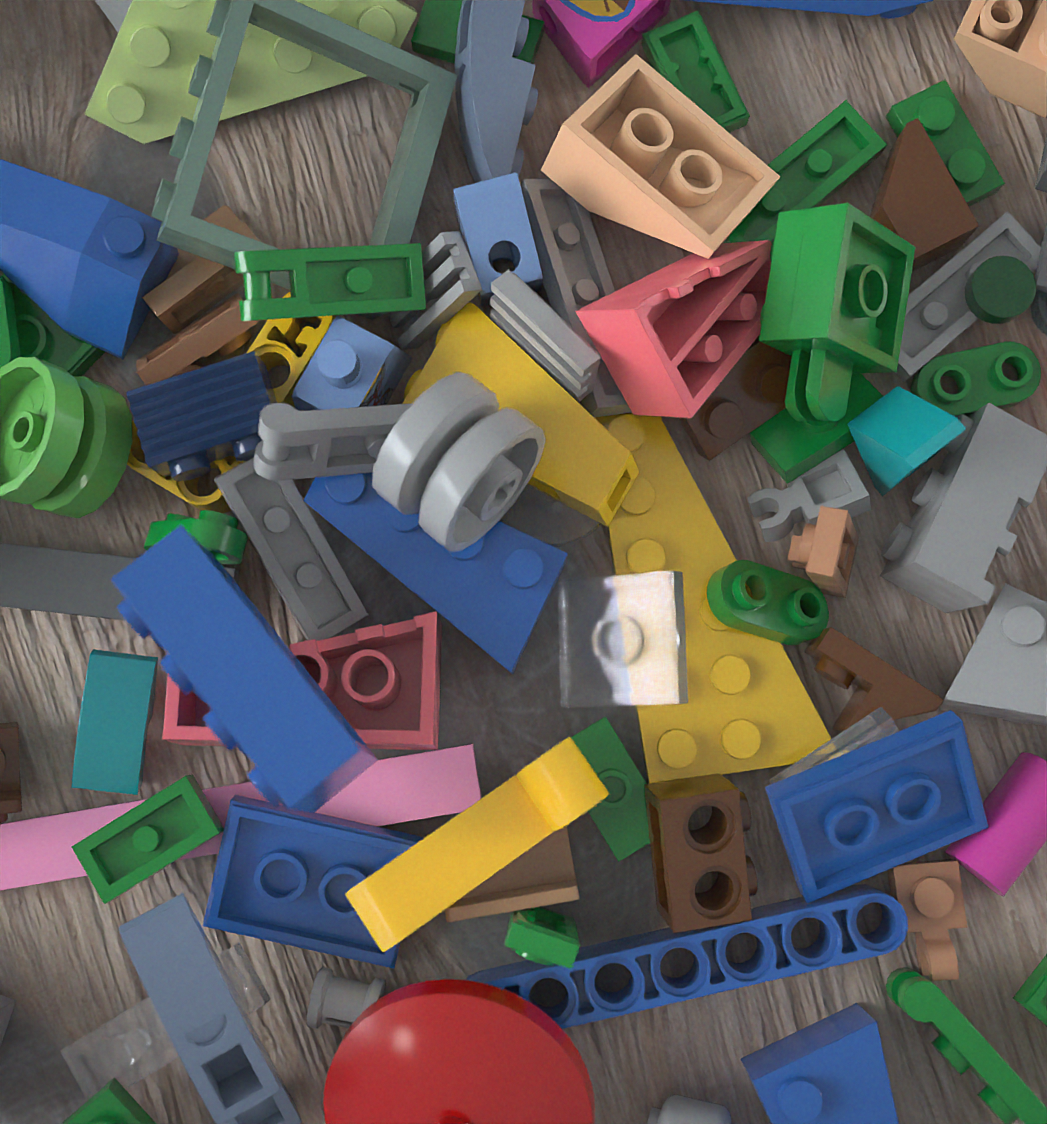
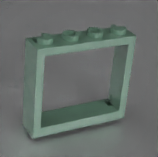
M216 0L206 29V33L217 37L211 59L199 55L188 89V94L199 98L192 120L181 116L169 155L180 159L174 183L162 179L154 201L155 205L151 217L162 220L156 241L235 270V252L278 249L191 216L248 23L412 95L369 245L410 244L457 74L295 0ZM288 271L270 272L271 283L290 290ZM388 312L357 315L374 320Z

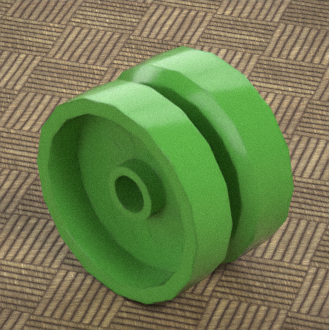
M18 357L0 368V499L13 503L31 504L35 509L71 518H81L96 511L113 494L127 466L132 446V415L125 397L109 385L85 376H72L64 368L36 357Z

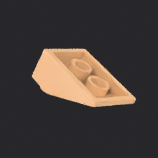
M637 54L625 63L562 124L541 168L545 175L588 211L708 259L781 177Z

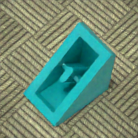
M896 386L848 423L871 481L882 497L929 462L966 430V427L958 418L900 386Z

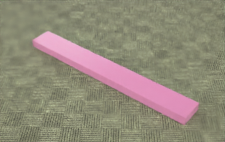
M474 744L377 760L315 813L377 827L463 812L482 798ZM251 781L202 790L223 827H225L230 800L234 795L266 801ZM147 799L0 824V890L88 876L71 846ZM223 832L179 860L218 854Z

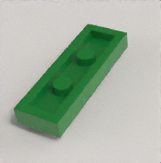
M845 100L768 164L781 177L723 243L770 240L773 243L779 212L819 207L883 153L887 144L850 103Z

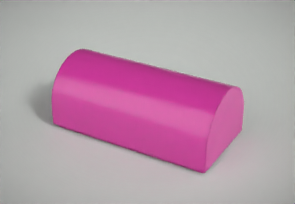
M1022 752L984 800L983 806L989 828L951 843L945 851L946 854L954 860H958L962 867L1000 896H1004L1047 841V761L1028 752Z

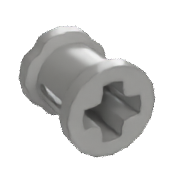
M322 967L319 969L313 985L307 1013V1027L318 1029L323 1023L349 1028L368 1006L385 996L386 980L375 977L372 983L336 977L333 975L332 969Z

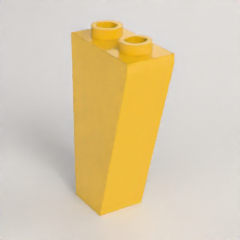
M468 302L455 316L441 325L435 341L436 347L424 368L417 370L410 377L405 387L402 404L414 403L422 393L444 377L456 372L470 374L496 394L499 402L498 411L504 408L516 409L543 429L546 441L542 457L527 485L608 527L639 473L632 453L475 304Z

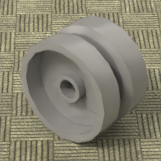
M456 372L437 381L422 393L400 417L382 445L373 468L372 486L376 492L403 515L420 513L419 524L422 529L449 552L465 549L478 541L497 524L514 504L531 479L542 457L546 441L543 429L516 409L504 408L498 411L499 402L496 394L470 374Z

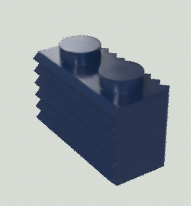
M255 351L126 392L148 467L164 477L171 476L173 481H186L201 477L212 470L211 462L222 460L225 457L235 456L237 461H248L254 458L256 446L262 441L258 432L260 413L267 405L277 403L267 367Z

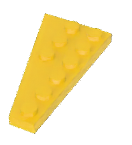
M633 413L594 417L632 453L639 470L636 479L607 527L647 783L716 773L724 775L841 756L781 643L730 628L721 623L711 611L707 599V586L711 576L717 570L737 560L661 417L633 415ZM745 584L746 592L752 598V592Z

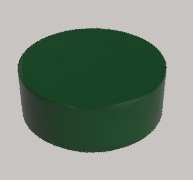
M995 256L987 259L970 275L965 286V299L971 312L982 321L991 324H1004L1014 320L1029 308L1036 294V281L1032 271L1025 263L1011 256Z

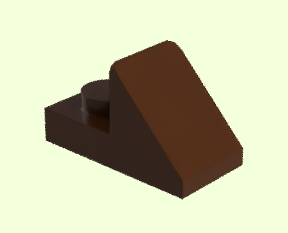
M832 627L823 629L821 635L812 639L804 651L818 661L814 670L828 681L844 689H848L852 683L857 686L832 727L833 730H851L937 711L944 700Z

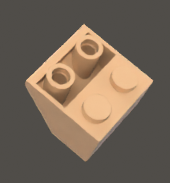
M972 0L954 36V40L991 95L1046 118L1047 0Z

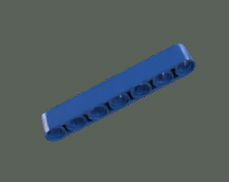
M854 884L808 904L802 896L751 908L752 920L677 933H673L671 928L668 927L578 948L572 969L555 963L553 965H544L531 960H524L478 971L469 975L465 980L482 982L512 992L531 1002L564 1029L885 955L896 950L905 940L908 931V917L903 906L890 895L866 884ZM878 902L882 909L880 925L873 932L860 934L856 925L859 911L869 903ZM804 918H816L820 931L817 940L807 948L793 947L791 933L796 923ZM739 933L754 934L757 947L754 955L749 960L743 963H734L726 959V947L728 941L733 936ZM674 948L691 950L694 955L691 969L681 977H669L660 971V963L663 956ZM608 963H620L631 971L628 984L617 992L602 990L595 983L597 972ZM543 978H554L566 987L567 994L559 1004L545 1007L538 1004L532 998L530 993L532 986Z

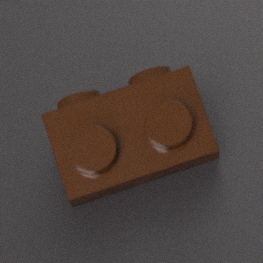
M760 335L692 418L679 417L699 455L709 461L786 408L785 397L792 356L760 342Z

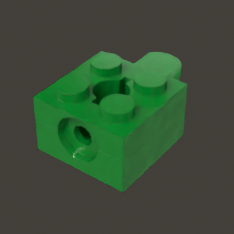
M849 203L779 212L775 240L770 250L771 267L766 299L760 315L761 331L759 341L792 356L785 407L790 416L796 421H839L846 415L852 374L897 372L916 247Z

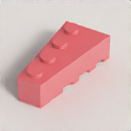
M437 611L414 616V619L384 626L378 624L356 629L354 633L323 640L311 639L289 644L290 647L288 648L369 749L438 750L442 622ZM168 675L163 740L187 746H224L204 721L203 716L212 710L210 706L203 702L193 691L189 694L184 693Z

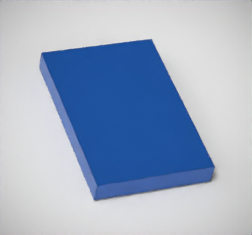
M952 710L765 787L798 890L807 904L989 828L963 720Z
M234 795L229 804L203 926L395 969L401 941L382 952L345 896V893L425 837L315 812L288 810L283 805L274 808L266 801Z

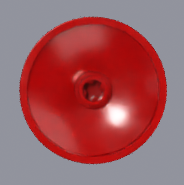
M463 979L428 980L410 984L390 992L368 1006L355 1019L340 1042L329 1067L324 1087L323 1106L326 1124H594L595 1098L587 1067L579 1051L562 1028L545 1012L512 992L482 982Z

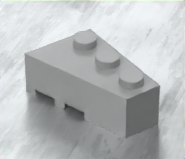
M987 403L968 417L963 414L958 417L966 427V430L944 448L949 452L939 470L931 468L924 475L911 501L919 505L908 526L901 522L894 529L881 553L883 557L889 560L880 577L944 613L989 603L996 587L984 580L990 563L996 552L1003 556L1011 552L1017 535L1008 530L1021 506L1027 507L1032 503L1047 468V434L991 403Z
M1005 583L952 683L940 710H952L956 713L967 712L1002 718L1003 721L1047 726V602Z

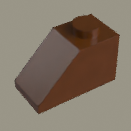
M919 118L906 124L892 146L870 214L872 219L916 247L912 272L959 249L979 227L977 220Z

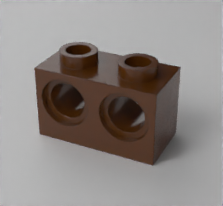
M720 773L644 784L657 911L673 933L752 920L750 896L756 895L758 883L753 861L749 855L745 854L743 832L751 829V812L744 792L739 791V788ZM711 805L712 813L709 821L700 829L688 830L689 819L693 812L702 806ZM718 871L717 880L709 890L695 893V886L704 874Z

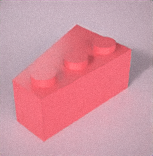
M770 240L722 243L709 259L692 253L575 311L633 415L692 418L760 335V315L766 299L771 267L770 250L772 243Z

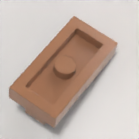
M236 293L137 359L136 373L145 385L203 368L205 366L202 363L195 361L204 355L206 358L216 350L221 356H225L245 344L252 337L248 329L258 322L241 321L239 301L243 299L239 293Z
M820 506L817 523H807L802 536H792L787 558L789 562H792V567L806 570L812 582L817 583L823 594L846 598L859 540L848 510Z

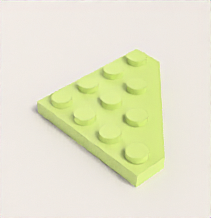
M132 0L84 115L142 144L175 135L181 116L192 120L199 100L198 97L188 94V89L199 55L211 59L217 37L206 33V29L216 0ZM295 0L398 48L401 47L418 14L415 8L401 0ZM248 23L219 121L366 77L367 75Z

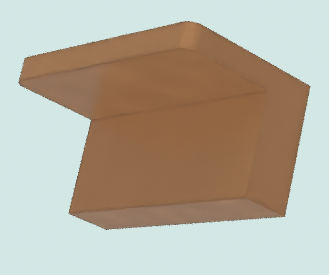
M227 205L221 206L204 219V221L259 241L245 222L242 223ZM178 249L179 256L167 279L142 298L155 315L176 334L244 284L243 274H236L235 269Z
M567 825L552 832L445 909L446 922L580 899Z

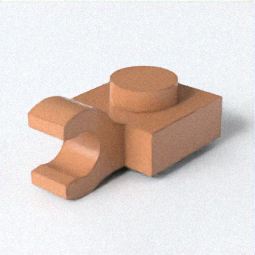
M943 859L909 862L887 870L890 895L903 906L908 917L907 933L915 932L920 975L929 976L932 982L959 979L957 956L948 933V929L968 928L958 860Z

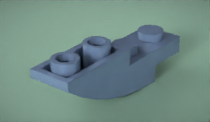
M462 0L456 38L455 74H457L455 82V95L460 135L474 183L517 172L519 177L522 168L524 151L517 148L521 127L522 125H528L538 98V89L531 87L536 65L512 57H518L521 53L529 29V19L522 17L525 0Z
M184 893L119 926V934L144 988L187 1073L215 1123H302L296 1104L247 1017L239 994Z

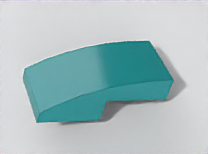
M95 649L90 653L78 723L71 788L138 795L143 782L147 730L153 716L158 657Z

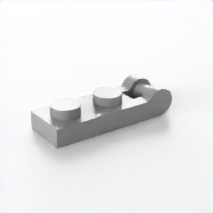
M284 403L269 404L260 413L258 432L262 441L258 443L255 449L254 469L263 478L275 481L373 472L382 445L400 417L413 403L298 411L293 406Z

